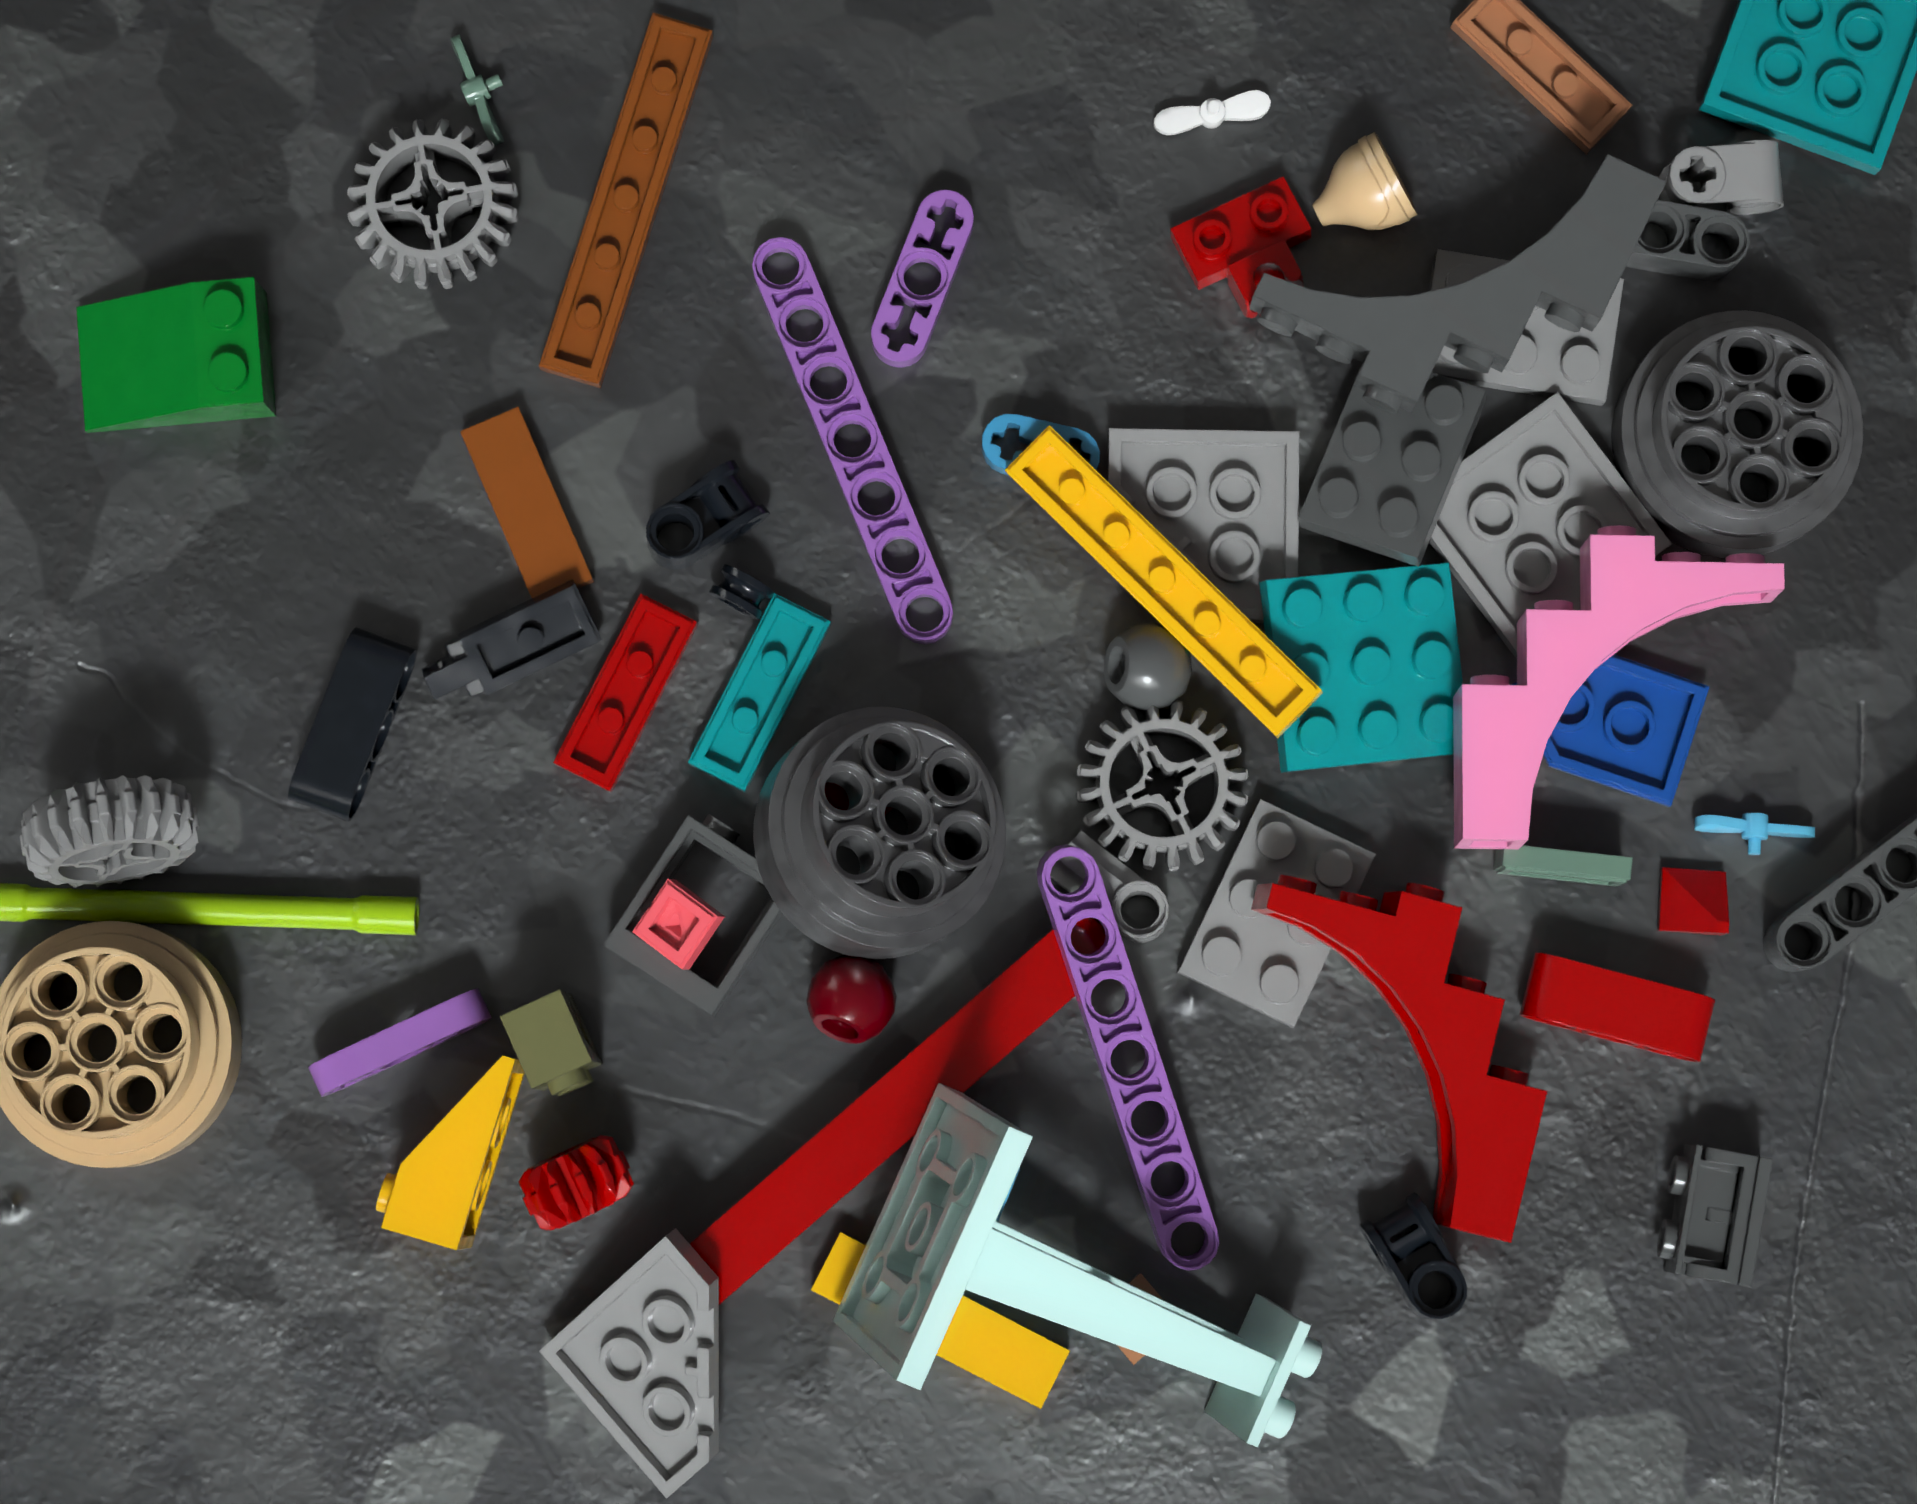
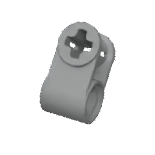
M1752 140L1731 145L1686 148L1676 155L1673 161L1658 176V178L1667 181L1658 198L1661 201L1718 210L1733 215L1761 214L1778 210L1784 206L1778 142L1772 140ZM1685 171H1688L1690 181L1700 182L1701 187L1696 192H1693L1691 182L1681 181L1680 176Z

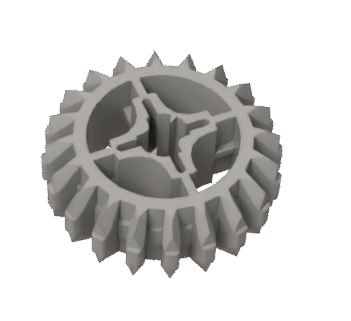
M416 119L413 121L412 126L415 137L405 140L399 128L392 127L389 130L394 146L388 151L381 144L371 142L369 150L377 163L375 166L365 162L356 163L354 168L356 174L368 184H356L348 187L347 195L350 200L362 204V206L352 209L347 215L352 226L365 227L355 237L360 249L376 247L370 257L374 267L381 269L393 262L390 275L398 283L403 282L412 269H414L415 284L419 289L424 290L430 284L432 273H438V278L443 288L450 289L454 284L453 270L461 268L467 280L474 281L477 278V272L471 263L472 261L480 257L486 265L491 267L497 263L496 255L488 246L491 242L500 246L510 245L512 241L510 234L498 224H511L518 221L519 214L517 209L508 204H503L518 196V189L514 182L502 181L511 172L507 160L496 159L491 161L496 152L492 141L486 139L473 147L476 134L472 127L464 126L459 130L455 138L452 139V128L447 119L439 120L434 135L428 134L423 120ZM435 159L456 162L468 168L479 178L482 184L467 187L464 181L448 182L441 179ZM414 165L415 177L412 184L404 191L391 194V201H385L387 193L396 178ZM429 179L442 199L438 203V213L436 214L437 229L424 207L428 206V196L431 195ZM482 207L480 216L470 232L461 240L452 244L451 233L454 224L460 218L475 214V208ZM400 221L402 227L418 226L425 229L426 235L430 240L431 250L416 249L401 243L387 231L385 224Z
M1179 700L1171 704L1168 718H1159V708L1151 705L1147 711H1144L1146 720L1139 722L1135 711L1131 707H1124L1120 714L1126 729L1121 732L1114 723L1105 720L1100 725V731L1110 742L1109 746L1106 747L1097 741L1089 740L1084 748L1090 756L1100 760L1099 765L1080 764L1077 768L1078 777L1095 781V787L1077 791V802L1090 803L1097 801L1099 809L1091 811L1084 816L1083 822L1085 826L1092 827L1104 820L1109 828L1100 835L1097 843L1105 848L1112 843L1116 836L1126 842L1117 857L1122 863H1127L1133 854L1134 848L1144 850L1141 861L1142 870L1151 871L1156 862V853H1165V863L1169 872L1177 871L1180 866L1178 851L1183 849L1186 850L1189 860L1194 865L1202 863L1204 855L1198 842L1203 839L1212 849L1216 851L1222 849L1225 841L1214 827L1218 824L1227 830L1235 831L1240 825V820L1236 816L1225 811L1226 805L1244 807L1248 802L1246 794L1229 790L1230 784L1241 783L1249 777L1247 769L1235 768L1228 770L1226 762L1234 760L1241 754L1240 746L1233 744L1220 751L1215 743L1227 732V727L1223 723H1219L1208 735L1202 732L1199 727L1207 715V711L1202 708H1198L1194 712L1190 723L1180 721L1183 703ZM1168 735L1177 737L1191 744L1203 756L1181 763L1171 762L1163 757L1157 745H1153L1149 736ZM1131 744L1137 755L1136 761L1141 772L1140 781L1127 789L1125 793L1111 798L1109 777L1112 764L1119 753ZM1153 767L1155 771L1159 770L1164 778L1173 775L1176 778L1186 772H1191V774L1182 777L1178 783L1179 787L1175 786L1171 793L1177 796L1171 804L1169 801L1166 802L1160 793L1152 796L1147 794L1138 799H1133L1144 792L1145 785L1151 784L1153 778L1148 776ZM1212 773L1214 780L1212 806L1204 821L1193 828L1187 815L1189 811L1184 800L1185 789L1200 778ZM1143 808L1154 809L1163 816L1168 826L1171 825L1175 836L1156 837L1144 834L1130 826L1121 816Z
M122 775L116 779L107 780L99 777L96 781L85 784L75 782L71 788L55 789L49 796L39 797L32 802L30 807L22 812L23 820H21L22 835H20L22 855L26 856L28 870L32 871L36 878L44 881L48 880L55 885L69 883V885L76 888L84 884H94L96 887H99L106 883H118L121 885L123 881L131 879L143 880L146 875L164 873L168 867L179 866L186 858L196 852V844L199 843L197 829L200 827L197 809L193 807L191 794L187 793L185 786L172 783L171 780L165 778L152 780L147 775L138 778H126Z

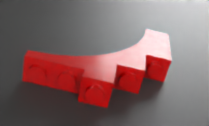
M1279 875L1277 884H1258L1251 910L1296 926L1338 952L1376 988L1404 1027L1425 1073L1437 1123L1439 1176L1433 1211V1219L1436 1224L1511 1243L1547 1091L1527 1086L1529 1074L1518 1070L1491 1065L1490 1073L1487 1075L1505 999L1485 994L1487 983L1470 977L1449 974L1447 984L1444 983L1463 907L1444 903L1445 891L1416 883H1407L1405 892H1384L1379 912L1376 911L1377 899L1346 891H1340L1338 901L1315 895L1317 883L1293 876Z

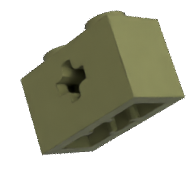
M559 989L500 1016L531 1089L543 1091L549 1089L552 1096L557 1094L559 1097L594 1081L589 1070L603 1063L572 994Z

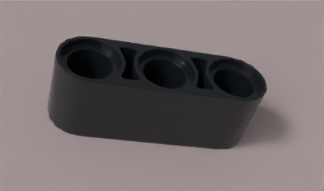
M358 627L353 629L343 647L292 776L288 791L289 800L347 822L352 820L363 799L410 680L417 656L416 649Z

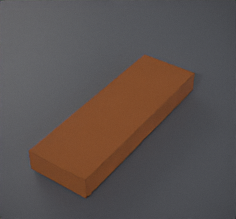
M519 407L460 431L531 598L572 579L577 589L593 583L594 579Z

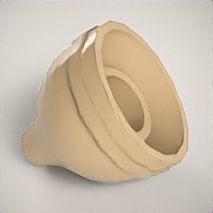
M1375 132L1361 137L1357 140L1358 143L1350 146L1341 154L1333 166L1325 189L1312 204L1323 226L1337 224L1355 226L1366 230H1382L1405 223L1418 214L1394 164Z

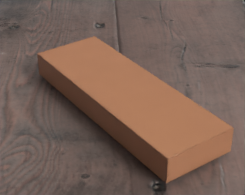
M1474 0L1453 21L1450 27L1586 155L1632 107V104L1520 0Z

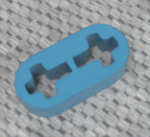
M1003 414L995 417L987 424L982 435V454L985 462L993 470L1004 475H1008L1005 469L1023 452L1021 450L1016 451L1012 460H1005L1001 458V447L991 444L994 437L1004 438L1007 429L1018 430L1019 442L1030 445L1050 425L1066 442L1080 445V455L1083 458L1089 459V464L1096 471L1100 463V450L1094 438L1083 430L1018 414Z

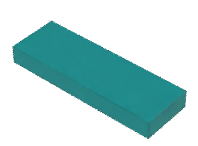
M774 593L688 761L689 765L746 793L831 626V621Z

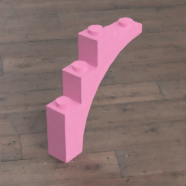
M1606 526L1599 528L1597 535L1590 534L1580 548V610H1573V603L1566 600L1538 601L1534 603V609H1526L1517 621V685H1509V677L1478 675L1470 678V684H1462L1453 696L1454 848L1519 850L1528 841L1533 787L1547 741L1570 698L1589 675L1629 642L1674 619L1721 606L1772 602L1785 589L1784 563H1765V556L1755 553L1732 554L1726 557V562H1701V555L1693 552L1667 553L1662 555V561H1655V536L1636 535V528Z

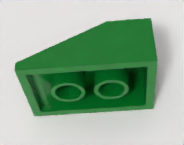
M255 277L190 282L76 307L84 424L87 433L276 416L267 293Z

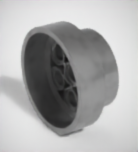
M1748 310L1725 311L1705 315L1683 324L1661 339L1629 376L1617 401L1612 424V453L1615 468L1666 537L1675 544L1693 552L1721 558L1739 553L1762 555L1773 552L1799 539L1821 523L1838 506L1851 486L1859 466L1863 446V418L1857 392L1849 374L1835 354L1819 338L1794 322L1779 316ZM1739 347L1748 350L1755 358L1756 373L1753 375H1743L1736 372L1729 363V349ZM1800 375L1812 384L1814 389L1813 402L1802 403L1790 395L1787 389L1788 376ZM1679 383H1691L1697 386L1704 396L1703 409L1691 411L1684 408L1677 400L1676 385ZM1747 410L1759 418L1762 424V435L1760 438L1750 439L1738 432L1734 423L1736 411ZM1795 438H1806L1816 444L1820 452L1818 466L1809 467L1796 459L1793 453ZM1684 446H1697L1707 453L1710 460V469L1707 474L1699 475L1692 473L1684 466L1681 458ZM1753 473L1765 481L1768 488L1766 502H1753L1744 496L1740 488L1742 474Z
M866 707L836 715L822 722L808 732L780 758L768 775L759 795L754 817L753 840L755 856L764 885L779 910L797 929L818 944L833 951L867 959H887L923 950L957 930L977 913L993 890L1000 874L1006 845V824L1001 798L990 772L978 754L958 734L942 723L911 710L895 707ZM874 744L884 745L892 751L896 759L895 771L885 770L877 764L873 756ZM933 769L943 770L951 776L955 785L954 796L945 795L936 788L932 777ZM825 783H835L845 790L849 800L847 810L837 809L828 802L824 791ZM886 807L895 808L905 816L908 824L906 835L897 834L888 827L885 821ZM946 832L955 833L964 841L967 850L965 860L957 859L947 851L944 843ZM838 846L848 847L856 853L860 861L858 875L847 873L840 867L836 858ZM898 870L906 871L915 877L919 885L918 899H910L901 893L896 882Z

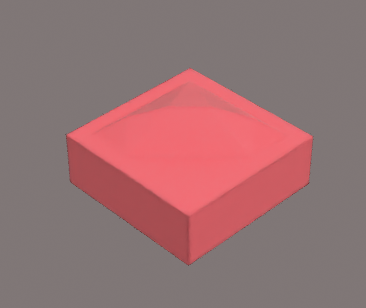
M667 879L652 901L651 906L646 910L632 932L679 968L689 970L725 916L676 879Z

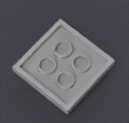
M1558 392L1461 462L1429 541L1444 563H1449L1452 574L1515 658H1517V621L1526 609H1534V603L1544 600H1566L1573 603V610H1580V548L1590 534L1597 535V530L1606 526L1636 528V535L1655 536V557L1672 544Z

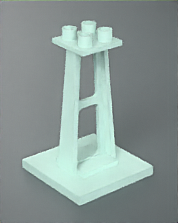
M938 1083L833 1318V1322L896 1381L921 1390L964 1291L967 1290L1213 1379L1217 1383L1204 1410L1205 1413L1240 1439L1255 1447H1258L1264 1433L1276 1438L1284 1437L1291 1428L1296 1413L1295 1403L1280 1396L1291 1372L1304 1378L1310 1377L1316 1370L1322 1355V1343L1307 1336L1311 1325L1270 1299L1256 1293L1240 1331L1236 1335L997 1221L996 1219L1033 1136L965 1094Z

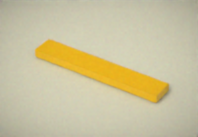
M1050 425L1005 469V472L1277 738L1323 694V691Z

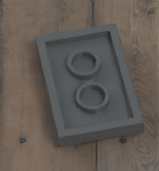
M1431 372L1412 413L1401 408L1397 414L1382 411L1367 403L1362 398L1365 391L1355 387L1353 384L1299 514L1298 521L1301 528L1417 567L1420 566L1487 400L1486 389Z

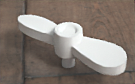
M1251 90L1222 102L1216 98H1210L1205 100L1201 106L1169 107L1161 110L1154 118V128L1164 135H1176L1200 125L1213 129L1220 126L1223 121H1253L1267 114L1271 106V100L1265 92Z

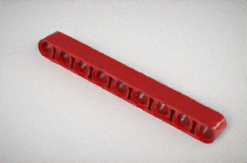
M1084 918L1072 928L1071 944L1078 953L1091 954L1099 950L1103 945L1105 928L1097 919ZM1054 930L1050 931L690 1243L693 1249L719 1277V1305L916 1134L938 1083L964 1093L1075 997Z

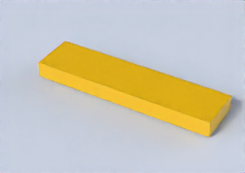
M840 1232L811 1291L840 1305L866 1244ZM963 1295L936 1355L1041 1409L1070 1350Z

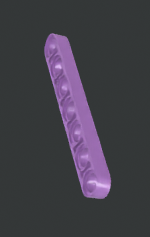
M783 237L769 239L759 246L753 257L752 268L758 290L899 629L906 638L914 643L924 645L935 643L943 638L951 628L953 609L949 595L806 252L800 244L792 239ZM774 253H789L798 261L799 271L791 282L782 285L774 284L767 280L763 274L764 262ZM802 309L813 310L823 320V328L819 336L808 342L795 340L786 329L790 316ZM827 366L836 367L843 372L847 379L846 389L842 395L830 400L821 399L814 394L810 387L811 377L820 368ZM848 424L861 425L870 434V447L864 454L858 457L851 458L842 455L834 445L835 435L840 428ZM875 481L883 482L890 486L895 495V501L891 509L885 514L877 516L863 511L858 503L859 492L863 486ZM893 540H908L918 550V563L907 573H894L887 569L882 561L884 548ZM917 598H932L939 603L943 610L941 623L932 631H917L907 621V608Z
M1068 844L1055 846L1048 850L1039 861L1037 868L1038 885L1157 1246L1163 1256L1177 1268L1188 1271L1201 1269L1209 1264L1217 1254L1219 1246L1218 1230L1099 868L1094 858L1083 849ZM1063 857H1076L1085 868L1083 884L1079 889L1071 893L1057 891L1051 883L1050 877L1053 865ZM1084 918L1098 919L1105 928L1103 945L1099 950L1091 954L1078 953L1071 944L1072 928ZM1106 979L1118 980L1125 989L1124 1004L1113 1014H1099L1091 1004L1092 990L1097 983ZM1123 1041H1138L1145 1050L1143 1066L1133 1075L1124 1076L1117 1074L1111 1064L1112 1051ZM1144 1101L1159 1102L1164 1109V1124L1153 1135H1138L1131 1125L1132 1112L1137 1105ZM1173 1161L1179 1163L1185 1174L1184 1184L1181 1189L1170 1196L1157 1195L1151 1186V1177L1155 1168L1163 1162ZM1185 1222L1200 1224L1205 1236L1203 1246L1198 1252L1190 1256L1177 1255L1171 1247L1173 1231L1177 1226Z

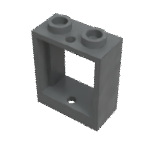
M707 814L702 823L688 815L603 945L705 1012L716 1017L783 913L772 898H770L714 986L692 971L682 970L632 932L646 910L651 906L652 901L666 880L674 878L696 842L764 885L756 858L734 845L740 835L739 833L710 814Z

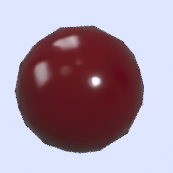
M843 954L825 962L814 975L808 987L806 1003L814 1025L822 1033L841 1042L860 1044L879 1035L891 1020L895 1012L897 995L893 982L882 965L872 959Z

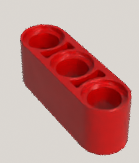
M1535 953L1519 1015L1534 1021L1677 1059L1700 1063L1715 999L1571 959Z

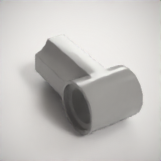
M1080 831L1068 845L1079 847L1094 858L1099 868L1120 935L1134 943H1146L1156 939L1163 933L1168 923L1169 905L1165 894L1158 886L1145 881L1083 831ZM1072 856L1063 857L1053 865L1050 877L1071 893L1079 889L1083 884L1085 868L1078 858ZM1137 895L1152 899L1159 911L1156 921L1150 927L1144 929H1135L1129 926L1123 920L1121 914L1124 903Z

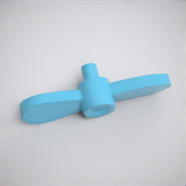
M1764 813L1742 814V819L1720 815H1701L1695 818L1694 829L1700 832L1741 833L1742 839L1748 840L1749 855L1761 854V841L1767 840L1768 835L1812 838L1815 837L1816 828L1812 826L1769 823L1768 815Z

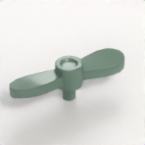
M460 34L451 37L450 41L467 80L460 83L462 92L470 107L476 105L481 124L488 139L494 145H498L504 142V137L487 100L492 97L491 90L503 86L502 79L499 74L484 79L482 74H476L467 48Z

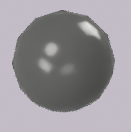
M1148 623L1126 628L1110 642L1104 660L1105 682L1108 689L1125 706L1142 712L1147 711L1151 705L1159 709L1170 707L1173 702L1186 692L1192 675L1191 653L1162 625Z

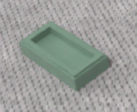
M1523 845L1519 850L1495 849L1493 870L1497 871L1496 874L1617 887L1631 880L1633 857Z

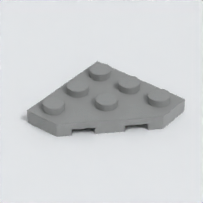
M1109 428L1107 481L1251 622L1264 623L1259 582L1298 577L1299 431Z
M675 1228L539 1351L666 1499L719 1453V1277Z

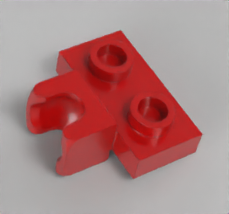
M1284 176L1170 228L1171 240L1197 290L1228 278V286L1242 313L1247 318H1255L1258 315L1257 312L1250 310V305L1257 285L1264 273L1304 287L1301 270L1289 248L1310 239L1311 227Z

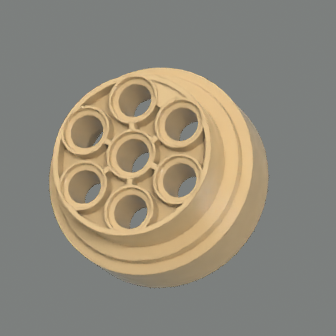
M102 921L77 925L47 938L30 950L14 966L0 987V1107L16 1129L31 1143L46 1153L61 1160L88 1167L122 1168L150 1164L181 1151L199 1138L217 1119L231 1096L238 1077L242 1055V1031L234 998L226 982L210 961L197 949L169 933L140 924L120 921ZM133 964L142 975V987L133 999L123 1001L115 992L114 979L121 968ZM68 973L76 982L77 996L69 1007L59 1010L52 1004L49 990L52 982L58 976ZM166 1016H173L179 1022L182 1029L181 1041L175 1049L163 1053L156 1047L153 1041V1030L159 1020ZM107 1025L115 1033L117 1040L116 1049L111 1057L99 1062L90 1054L88 1041L91 1033L96 1028ZM37 1034H42L50 1043L51 1057L43 1068L34 1071L25 1062L24 1047L30 1038ZM145 1076L154 1084L156 1099L148 1111L139 1114L130 1107L127 1100V1092L134 1080ZM79 1085L87 1091L91 1105L87 1116L83 1120L74 1123L66 1117L62 1104L68 1090Z

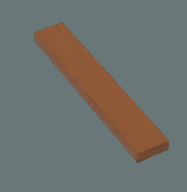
M652 13L539 363L541 371L597 388L602 386L714 37L713 31L710 29Z

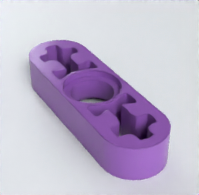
M935 191L921 202L873 322L871 338L874 352L882 362L889 366L907 367L915 364L924 355L972 235L974 220L972 207L964 196L955 191ZM945 207L955 209V221L962 224L960 230L949 228L941 244V252L953 253L950 260H947L933 249L915 247L918 240H921L930 247L935 235V222L928 217L931 213L941 215ZM916 263H929L939 271L941 282L933 293L917 295L906 287L904 282L905 273ZM897 297L911 308L930 310L927 318H924L915 311L910 323V336L917 339L914 345L904 343L899 352L890 349L889 337L883 334L885 328L896 330L904 314V306L892 305Z
M473 989L311 1064L308 1069L321 1097H324L489 1021L492 1017L479 989Z

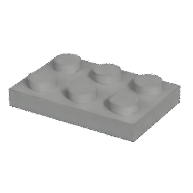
M1437 249L1434 254L1429 291L1462 284L1506 264L1510 260ZM1620 278L1601 320L1592 332L1581 327L1579 332L1560 328L1545 318L1546 310L1535 305L1511 358L1502 372L1490 368L1488 373L1470 369L1455 360L1453 357L1455 350L1446 346L1443 347L1432 372L1474 386L1548 398L1558 392L1563 400L1602 406L1607 399L1624 279Z
M1260 799L1177 973L1291 1028L1295 1027L1331 948L1296 926L1251 910L1256 887L1258 884H1277L1279 875H1288L1317 883L1315 895L1338 901L1340 891L1358 893L1376 854Z

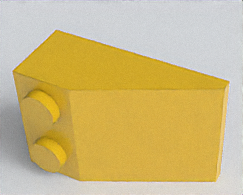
M502 1055L403 1160L399 1166L398 1173L395 1175L387 1173L376 1204V1211L385 1213L381 1228L454 1250L472 1247L525 1075L519 1059Z

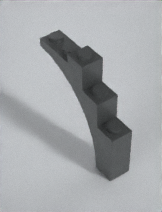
M1608 154L1583 196L1548 234L1508 263L1462 284L1410 296L1355 297L1311 290L1264 273L1252 297L1250 310L1260 314L1257 319L1260 324L1278 334L1290 337L1294 331H1297L1318 341L1315 348L1333 360L1350 364L1352 358L1363 362L1364 364L1354 384L1355 387L1365 391L1362 398L1370 405L1391 414H1397L1400 408L1412 413L1444 346L1455 350L1454 359L1470 369L1488 373L1490 368L1502 372L1511 358L1535 305L1546 310L1545 318L1560 328L1579 332L1581 327L1592 332L1605 312L1667 181Z

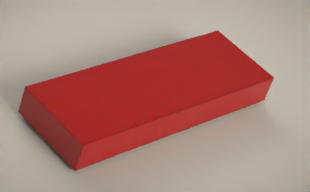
M640 593L553 763L612 793L698 626V622Z

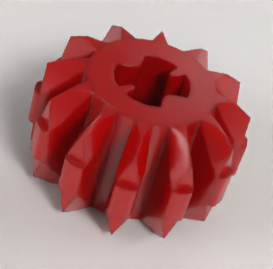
M604 1135L596 1138L593 1137L540 1161L538 1164L528 1168L518 1181L524 1194L522 1199L530 1216H534L540 1229L551 1231L577 1222L614 1204V1202L626 1197L634 1185L628 1170L630 1165L623 1150L619 1151L613 1137Z

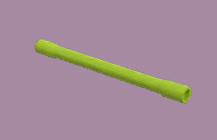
M0 883V921L25 922L31 919L120 921L131 923L354 930L362 934L417 935L419 928L420 905L418 897L362 895L356 898L43 888L32 887L28 884Z

